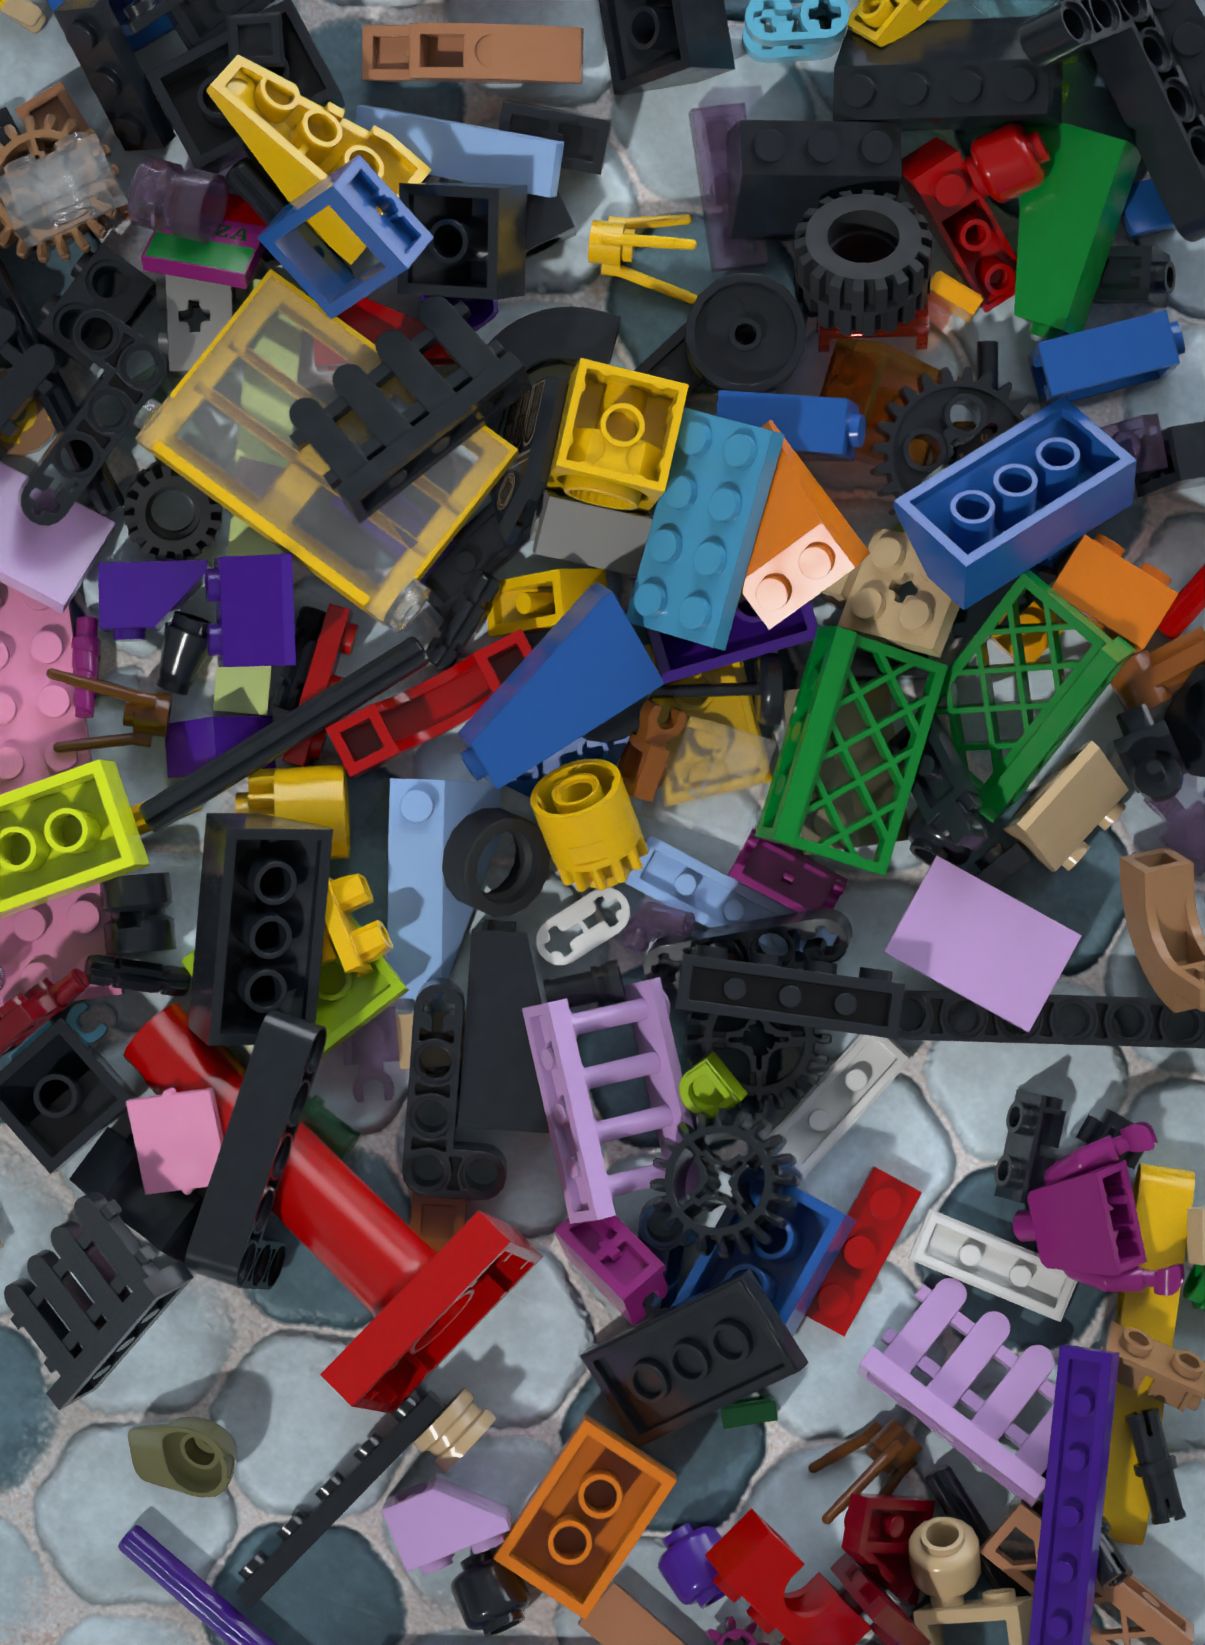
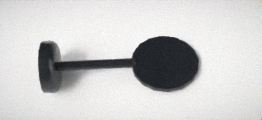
M778 651L755 657L752 682L662 685L582 737L588 741L601 743L626 739L638 730L640 710L647 699L652 701V699L753 696L754 710L758 722L764 726H779L783 713V676L780 655Z

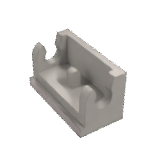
M545 488L538 500L531 527L530 540L534 541L532 551L542 556L637 576L653 517L649 513L636 510H621L593 505L577 500L566 493Z

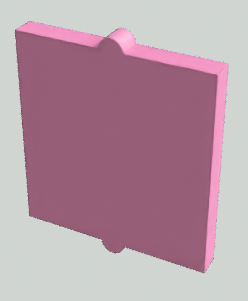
M168 1088L162 1095L127 1100L126 1105L145 1195L182 1190L184 1194L189 1195L196 1188L208 1187L224 1139L214 1088L176 1092L174 1088Z

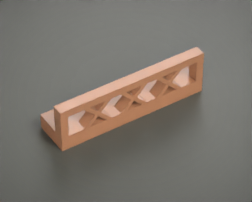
M1016 1496L1010 1503L1007 1517L980 1547V1553L1034 1596L1035 1577L1026 1570H1036L1043 1503L1038 1500L1031 1508ZM1017 1527L1034 1541L1036 1559L1014 1561L998 1547L1012 1530ZM1133 1575L1118 1586L1113 1587L1112 1585L1108 1590L1102 1589L1096 1577L1094 1603L1110 1602L1119 1609L1122 1628L1100 1630L1091 1623L1090 1642L1094 1645H1118L1113 1641L1116 1639H1123L1124 1645H1131L1130 1638L1153 1637L1162 1645H1192L1194 1643V1624ZM1128 1618L1140 1627L1129 1628Z

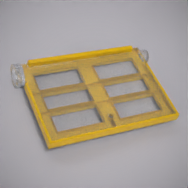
M270 268L164 403L160 404L155 399H150L140 409L134 420V425L141 431L135 439L140 446L283 552L292 554L294 560L372 618L399 634L416 618L430 595L431 590L421 583L420 580L518 457L519 451L485 425L359 524L346 509L337 489L333 490L325 481L323 475L330 470L309 445L299 451L290 440L289 436L296 429L290 421L289 410L292 404L301 398H312L324 409L339 397L332 383V377L337 368L344 364H355L368 374L379 366L382 361L377 354L375 344L338 317L331 319L312 298ZM393 377L379 388L400 413L416 402L396 377ZM352 410L336 422L357 448L373 436Z

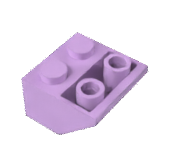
M440 1477L432 1478L387 1497L382 1508V1513L406 1572L420 1568L422 1575H427L453 1563L452 1557L455 1556V1552L470 1546L473 1553L478 1554L504 1542L503 1536L506 1535V1531L510 1530L512 1514L507 1505Z

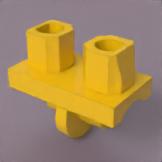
M359 873L335 880L329 877L321 965L336 959L330 944L333 941L344 971L346 973L354 972L358 978L372 972L373 969L370 963L393 949L387 929L381 921L376 920L358 929L355 927L350 912L374 902L365 876Z

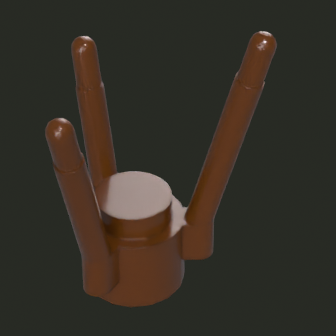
M54 668L47 670L46 676L50 679L125 700L123 726L133 727V733L56 742L53 745L55 752L84 751L128 745L151 748L153 736H167L172 708V694L136 690L102 679L96 680Z
M893 1417L883 1426L874 1420L862 1433L809 1464V1471L817 1473L869 1442L872 1443L865 1453L874 1462L822 1516L823 1523L830 1524L849 1506L851 1493H861L882 1471L887 1475L891 1473L878 1494L892 1495L903 1477L917 1464L913 1458L923 1448Z

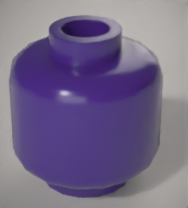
M687 1523L674 1530L662 1541L667 1550L664 1551L658 1560V1570L682 1604L692 1605L698 1603L700 1608L704 1609L725 1596L712 1581V1578L718 1572L705 1556L722 1538L714 1527L704 1526L693 1530L691 1525Z

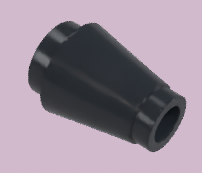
M175 611L172 621L165 622L158 672L159 677L156 683L158 687L180 695L188 694L190 686L208 657L207 625L213 622L182 611Z

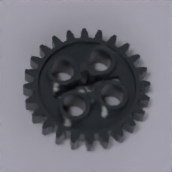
M967 366L960 371L957 381H954L948 367L942 368L938 371L937 385L934 384L926 373L917 378L919 394L911 387L905 385L898 391L904 406L890 401L883 408L886 414L893 420L892 423L878 422L873 428L878 434L886 438L885 442L876 443L869 447V452L883 457L884 462L871 469L870 474L886 476L888 482L878 490V497L893 494L897 499L920 485L923 479L953 456L954 450L971 441L988 424H993L996 427V431L976 449L1024 421L1025 419L1021 412L1027 406L1029 399L1025 397L1012 403L1008 399L1013 385L1011 382L994 390L992 389V372L988 371L975 383L973 382L971 367ZM953 405H962L970 410L973 416V426L970 431L958 430L951 422L950 411ZM919 439L925 441L930 446L933 457L929 466L923 467L912 461L909 455V445L912 440ZM893 505L888 512L891 516L896 515Z

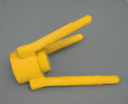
M669 214L630 218L609 215L608 221L593 219L588 245V262L602 264L601 275L621 277L694 305L698 295L622 265V261H633L635 247L694 250L697 247V242L694 239L638 235L636 230H633L688 225L692 222L691 215Z

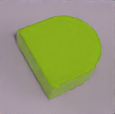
M714 1051L695 1063L684 1074L679 1084V1094L686 1108L695 1115L703 1111L711 1118H715L719 1108H727L729 1110L741 1102L748 1094Z

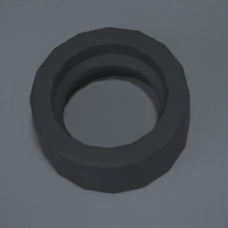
M482 808L466 816L451 832L444 848L442 872L446 887L457 901L492 917L511 916L527 908L540 894L548 877L550 852L541 830L535 823L501 808ZM507 831L513 835L516 847L513 867L508 877L499 887L485 893L479 889L476 877L478 860L484 847L495 836Z

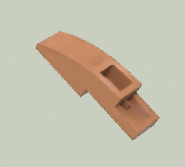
M484 23L363 25L362 80L366 82H474L476 84H583L584 29L561 26Z

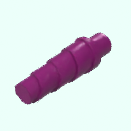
M82 616L76 618V637L72 638L71 648H73V673L98 680L102 642L97 638L98 619L95 617ZM73 686L75 717L83 719L93 718L96 692Z

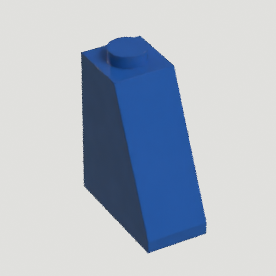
M718 391L716 416L756 427H761L772 420L780 432L785 434V439L802 461H854L855 447L861 448L863 446L866 430L864 414H859V406L847 398Z

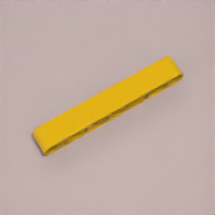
M1138 1164L1133 1186V1197L1147 1262L1138 1265L1141 1268L1157 1270L1174 1264H1184L1187 1248V1208H1192L1195 1189L1194 1171ZM1146 1287L1143 1292H1118L1114 1322L1127 1328L1140 1329L1152 1339L1173 1347L1181 1287L1176 1293L1169 1296L1155 1294L1154 1287ZM1148 1376L1143 1378L1137 1391L1118 1382L1116 1384L1103 1516L1106 1517L1112 1527L1109 1533L1114 1539L1113 1541L1140 1546L1143 1545L1150 1508L1142 1477L1135 1475L1133 1465L1138 1463L1125 1415L1133 1412L1142 1414L1141 1410L1159 1408L1162 1423L1164 1403L1147 1395L1148 1388L1153 1381Z

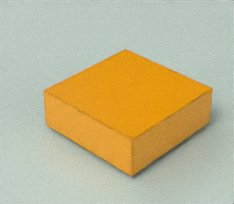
M936 271L931 279L930 294H927V298L967 323H970L983 301L980 294L942 271Z

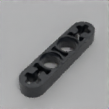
M821 908L666 935L658 938L651 945L643 962L644 974L648 980L660 977L663 990H678L681 963L676 972H671L670 967L666 964L659 965L664 953L669 954L671 961H681L682 954H691L695 944L709 946L715 942H723L734 950L736 961L749 962L750 952L766 954L759 945V938L767 933L780 935L788 945V952L782 955V967L803 969L805 959L833 963L839 961L845 955L853 936L852 925L842 912L832 908ZM820 926H825L828 934H838L832 946H827L824 938H809L816 936ZM808 939L803 952L799 950L800 940Z

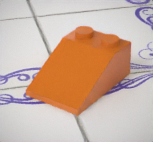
M772 420L760 427L781 433ZM785 437L741 591L769 630L855 569L870 554Z

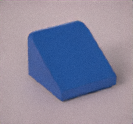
M1152 178L1132 183L1122 213L1128 241L1176 229Z

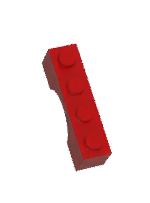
M522 628L472 653L464 660L436 676L397 695L373 703L326 727L325 729L349 776L354 780L467 723L532 651Z

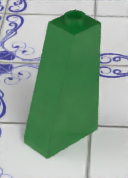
M1063 122L1062 126L1024 127L1028 134L1038 130L1051 160L1042 164L1044 169L1042 185L1020 196L1014 315L1031 323L1029 333L1048 340L1061 337L1062 333L1069 335L1083 331L1141 159L1137 147L1126 140Z

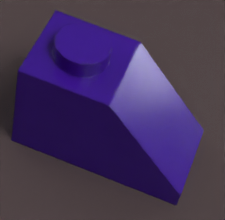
M208 560L98 563L99 628L104 632H113L114 641H145L146 631H160L165 626V622H168L173 617L174 612L179 611L205 584V570L212 568V564Z

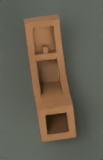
M1169 847L1119 857L1121 895L1125 919L1135 953L1145 976L1159 998L1174 1013L1196 1008L1205 1012V936L1199 922L1195 903L1194 863Z

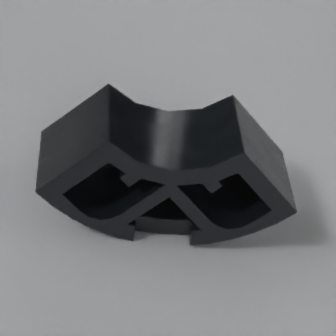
M107 1127L69 1180L84 1194L96 1191L102 1194L108 1202L115 1200L122 1209L119 1217L125 1224L147 1239L158 1250L177 1261L181 1259L185 1265L186 1252L207 1187L196 1188L189 1195L184 1194L182 1190L145 1195L132 1132L126 1138L112 1128Z

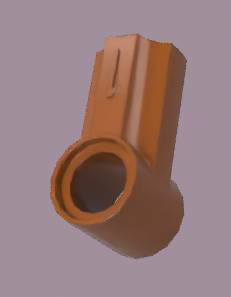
M1199 626L1150 653L1148 650H1145L1129 658L1110 682L1124 711L1141 704H1147L1150 710L1171 699V693L1181 689L1188 676L1198 666L1205 665V631Z

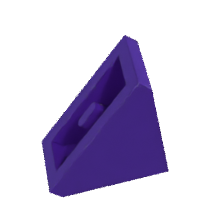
M273 716L208 717L169 723L167 736L165 737L167 777L181 778L188 776L273 723ZM276 759L261 769L276 768Z

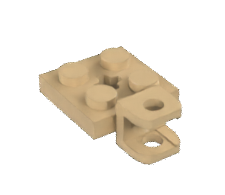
M876 526L867 548L870 554L855 569L821 592L820 596L829 605L843 610L837 626L857 632L859 636L880 643L940 658L960 606L928 578L906 533ZM912 581L919 588L915 596L907 595L903 603H898L900 596L897 593L900 587L906 582Z

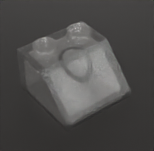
M84 132L71 134L54 144L56 151L35 160L34 155L23 156L10 162L3 168L5 174L0 176V195L14 230L28 248L129 203L96 133L87 137Z
M686 715V724L683 731L677 737L668 740L664 744V747L670 750L667 758L668 772L666 779L657 788L653 802L643 800L638 815L743 848L777 741L723 724Z

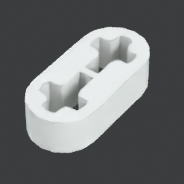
M606 888L603 891L597 889L590 892L548 919L539 928L536 935V947L539 954L545 961L554 965H567L576 961L626 927L630 918V905L627 898L620 891L613 888ZM603 896L604 900L608 903L614 900L620 903L621 909L616 912V918L619 922L615 926L609 927L605 921H602L590 929L586 927L583 920L594 914L597 910L594 904L597 898ZM579 924L584 932L570 942V947L573 951L565 957L559 951H554L550 954L546 950L545 944L551 940L548 931L554 926H557L559 930L564 932Z

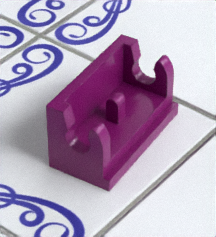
M752 828L727 876L796 913L821 908L834 909L839 897L847 886L848 879L783 844L755 837L756 830Z
M616 1215L600 1220L570 1224L568 1217L554 1229L565 1256L633 1326L646 1317V1310L642 1304L650 1293L655 1292L661 1299L666 1296L668 1285L663 1276V1272L667 1270L665 1265Z

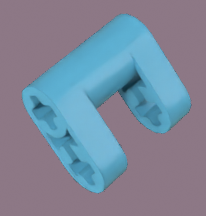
M751 0L746 8L742 34L743 48L750 58L761 63L815 61L831 58L839 51L844 40L850 13L846 0ZM791 3H802L799 8H793ZM773 6V9L763 10V7ZM795 20H798L797 30L792 32L793 23ZM818 20L824 21L826 29H820ZM764 23L770 24L772 33L765 32ZM798 45L799 49H789V46ZM762 46H769L772 49H762Z

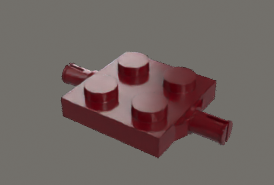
M74 968L55 984H52L48 977H46L24 995L21 992L0 1007V1058L16 1049L35 1031L60 1011L67 1008L74 999L85 991L84 989L89 986V980L81 970Z

